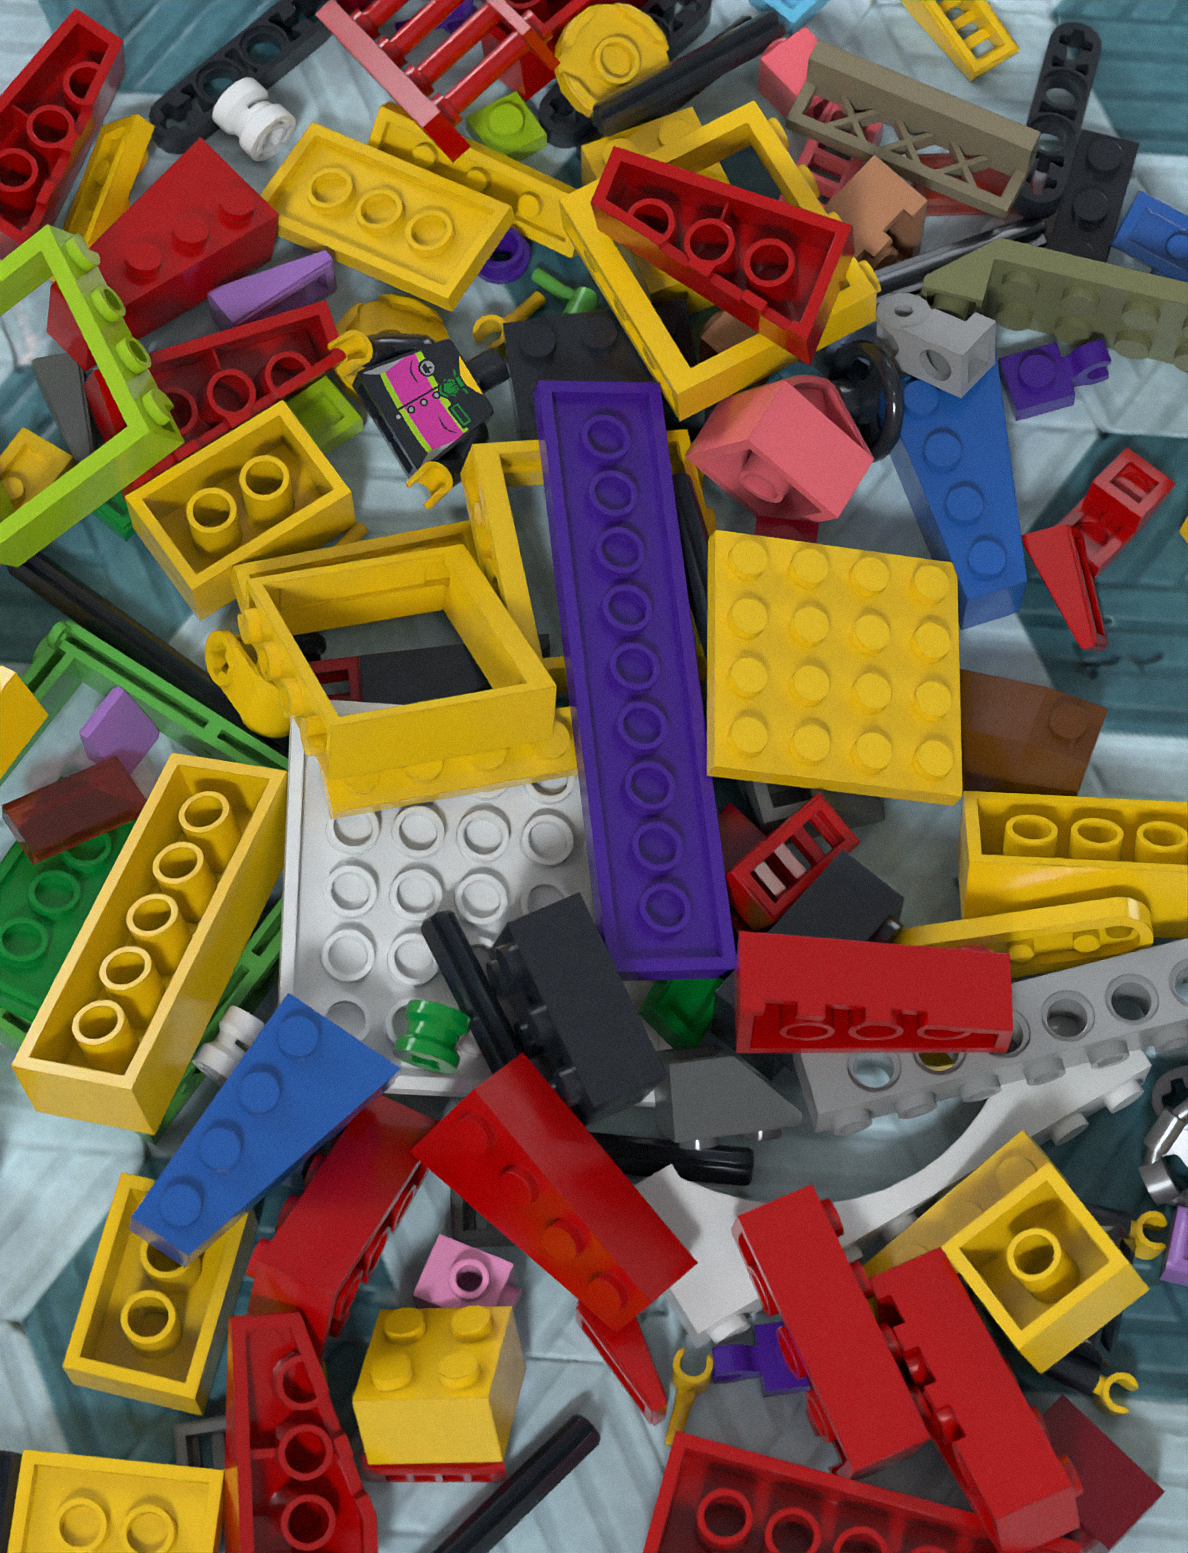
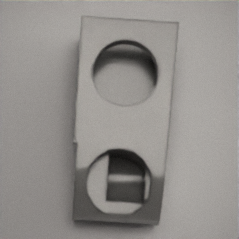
M897 293L886 297L877 306V345L887 353L895 368L962 398L995 364L996 321L975 312L965 322L938 309H931L927 301L920 296L910 293Z

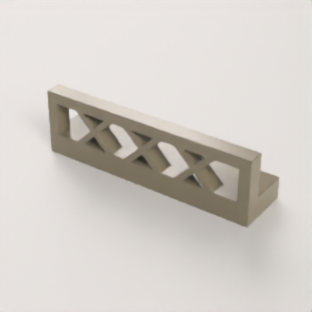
M818 40L808 58L806 82L792 106L785 123V128L862 161L868 162L875 155L900 177L1003 220H1006L1034 164L1041 135L1040 131L821 40ZM817 95L839 104L844 118L823 123L806 116V113ZM882 122L894 127L899 141L881 147L866 141L861 127ZM937 145L949 150L954 164L937 170L932 169L921 163L916 150ZM992 168L1011 176L1002 196L999 197L978 188L971 173Z

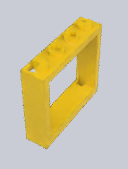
M755 100L644 155L697 173L752 146L788 204L842 222L836 212L833 211L829 214L825 212L817 199L820 197V192L811 171L805 164L796 166L787 152L790 146L781 124L775 117L766 119ZM600 178L559 198L562 225L565 233L656 383H660L661 391L679 421L800 360L758 333L690 368L613 240L597 228L590 202ZM853 256L841 286L842 291L837 296L816 351L876 321L877 293L881 291V287L874 270L866 260L857 262Z
M688 430L666 431L671 471L673 474L686 472L692 478L710 538L713 532L717 530L716 517L713 509L705 506L701 489L704 473L685 457V454L691 447ZM539 440L472 444L460 472L479 568L557 685L556 694H567L568 686L564 656L542 657L506 488L544 485ZM690 607L691 620L697 642L695 651L699 681H707V662Z
M464 544L246 579V609H244V614L237 615L241 638L245 644L253 645L258 654L259 667L263 678L266 681L272 680L275 684L283 714L286 718H294L300 729V738L307 756L316 757L328 781L553 739L557 685ZM443 610L493 689L339 717L294 640L293 635Z

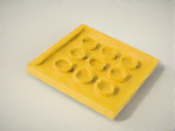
M715 530L708 540L707 776L954 806L963 797L958 581L952 562Z

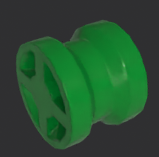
M418 999L410 1000L404 1014L409 1023L405 1035L397 1039L393 1054L403 1062L421 1069L445 1074L456 1073L461 1059L456 1049L459 1039L467 1036L472 1023L471 1018L457 1009L440 1003Z

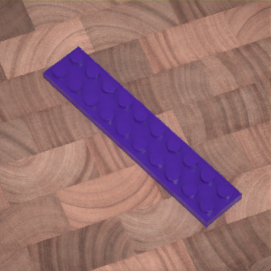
M538 380L533 391L596 927L622 981L725 979L736 968V952L712 776H707V734L660 383Z

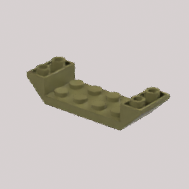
M1001 237L925 275L921 298L927 301L931 309H938L965 322L976 312L995 320L1006 329L1038 331L1054 335L1060 341L1071 345H1084L1092 341L1104 340L1107 349L1115 350L1116 353L1125 358L1134 360L1153 359L1173 364L1179 370L1188 373L1187 282Z

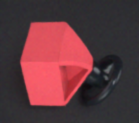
M860 339L849 342L835 356L828 379L805 374L791 376L732 394L719 401L685 454V457L755 518L758 515L817 523L837 519L870 465L887 457L894 449L900 437L904 416V402L896 368L887 353L877 344ZM863 358L874 368L866 380L854 382L847 377L849 369L855 360ZM884 392L885 419L879 436L876 415L879 409V397Z

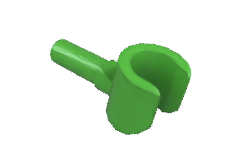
M540 267L533 272L531 279L558 298L560 302L567 305L561 315L600 310L598 307V297L590 288L579 287L575 291Z

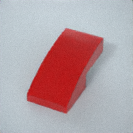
M1128 447L1092 481L1086 496L1056 526L1066 523L1082 530L1093 580L1112 563L1138 534L1173 491L1176 483Z

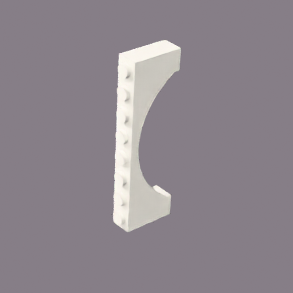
M1050 973L1011 978V983L1039 977ZM1054 1016L1047 1020L1050 1028L1060 1036L1073 1037L1081 1033L1078 1024L1067 1016ZM1012 1038L1005 1054L1017 1049V1045ZM1141 1049L1130 1051V1056L1125 1061L1110 1067L1093 1069L1090 1062L1065 1068L1066 1073L1062 1077L1041 1085H1028L1026 1079L1001 1085L1002 1090L987 1099L984 1107L964 1134L939 1158L915 1175L872 1194L852 1200L833 1202L844 1230V1235L839 1237L838 1240L848 1261L858 1260L861 1263L865 1259L861 1251L881 1239H884L888 1245L915 1222L918 1217L922 1216L1021 1130L1027 1131L1038 1146L1052 1139L1056 1146H1059L1085 1130L1089 1125L1085 1118L1107 1106L1111 1113H1114L1134 1102L1144 1093L1141 1085L1144 1083L1152 1066ZM670 1164L634 1185L698 1262L697 1265L665 1291L663 1295L696 1349L711 1340L716 1347L723 1346L746 1332L751 1326L747 1319L763 1310L732 1235L731 1228L738 1215L766 1203L749 1201L718 1193L682 1179L673 1165Z

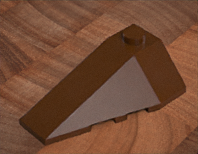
M960 669L962 793L963 791L1077 796L1098 742L1108 708L1049 687Z

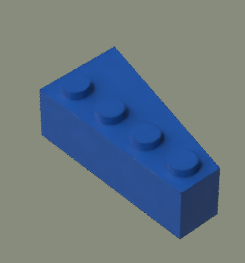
M995 351V364L962 398L954 396L912 375L900 379L904 402L903 424L898 442L889 454L932 560L952 562L958 581V623L961 630L1018 613L1027 584L999 368ZM884 392L879 397V409L876 415L880 433L885 419Z
M287 993L131 1216L129 1230L186 1268L245 1216L263 1197L294 1173L314 1152L345 1128L373 1100H376L394 1084L401 1068L290 993Z

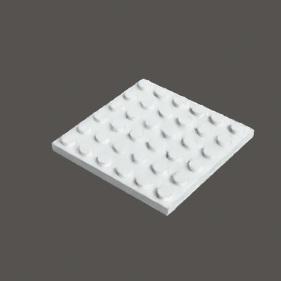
M330 700L339 717L401 706L397 704ZM292 717L290 718L277 1008L287 993H290L400 1067L401 1070L394 1084L384 1093L466 1097L474 1088L492 1076L470 1029L467 1036L459 1039L456 1050L461 1059L456 1073L445 1074L421 1069L403 1062L393 1054L397 1039L405 1035L409 1023L404 1014L410 1000L432 1001L460 1011L421 933L422 922L438 912L445 910L453 911L488 981L486 963L491 961L488 953L508 922L580 892L595 923L578 775L331 819L318 761L315 756H307L300 738V729ZM655 980L623 981L636 1011L639 1010ZM496 995L514 1031V1023L518 1022L519 1019L509 998L501 1000ZM639 1015L655 1051L673 1049ZM537 1058L531 1059L530 1062L547 1081ZM654 1090L642 1102L633 1106L655 1107Z

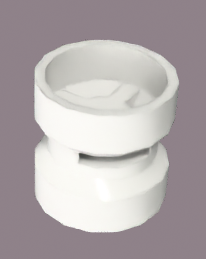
M252 77L243 78L231 85L217 101L212 114L213 121L225 133L237 135L240 138V147L256 162L267 160L279 152L291 138L296 126L295 117L282 105L269 102L268 91Z
M233 1005L228 1007L219 1020L220 1032L213 1042L203 1043L192 1058V1063L220 1086L224 1085L266 1025L250 1013Z

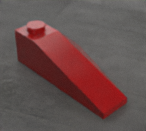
M299 1311L228 1316L223 1510L225 1553H378L377 1515L370 1496L362 1484L352 1457L354 1455L347 1435L343 1432L328 1393L329 1387Z

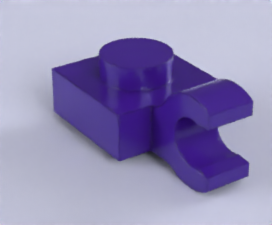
M1096 340L1081 345L1065 357L1061 356L1057 343L1054 342L998 358L1000 380L1016 421H1020L1074 405L1076 395L1074 388L1096 384L1108 379L1109 373L1106 366L1111 364L1112 360L1104 340Z
M783 1322L755 1325L752 1331L754 1346L733 1344L712 1348L713 1384H725L760 1378L763 1397L810 1390L805 1377L797 1380L792 1372H788L779 1350L776 1329L784 1326Z

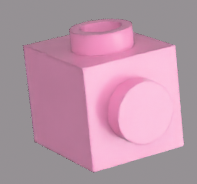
M439 1234L412 1296L416 1309L458 1308L471 1305L483 1307L512 1306L514 1313L522 1288L513 1285L515 1282L514 1263Z

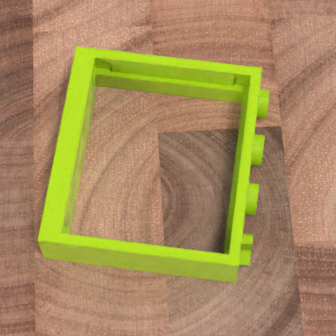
M49 224L0 261V317L54 275L127 427L16 511L0 479V564L17 568L185 443L170 413L174 405L166 394L158 389L148 369L151 366V359L142 344L132 337L123 318L126 314L125 306L115 291L107 286L97 266L100 264L99 254L89 250L84 238L80 234H72Z

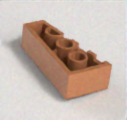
M874 155L824 207V210L827 214L833 211L836 212L842 222L852 225L855 248L854 257L857 262L866 260L874 271L920 254L928 200ZM725 311L717 312L707 321L700 332L699 364L758 334V332ZM770 375L738 392L766 384Z

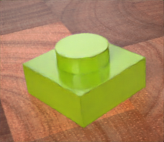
M517 91L465 117L466 130L474 141L518 162L547 147V134Z
M326 375L286 402V405L324 456L364 430L362 417Z

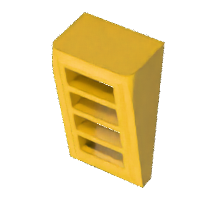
M900 0L910 15L970 82L1015 56L1020 51L986 0H943L940 3H937L936 0ZM959 6L964 14L950 22L945 13ZM974 23L979 31L962 40L958 31ZM988 39L995 48L976 59L970 50Z

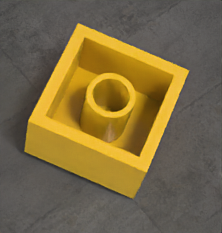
M1050 1162L940 1246L1016 1348L1040 1374L1150 1290Z
M471 1305L458 1308L424 1309L404 1307L379 1311L352 1400L368 1464L503 1462L526 1371L512 1306L483 1307Z

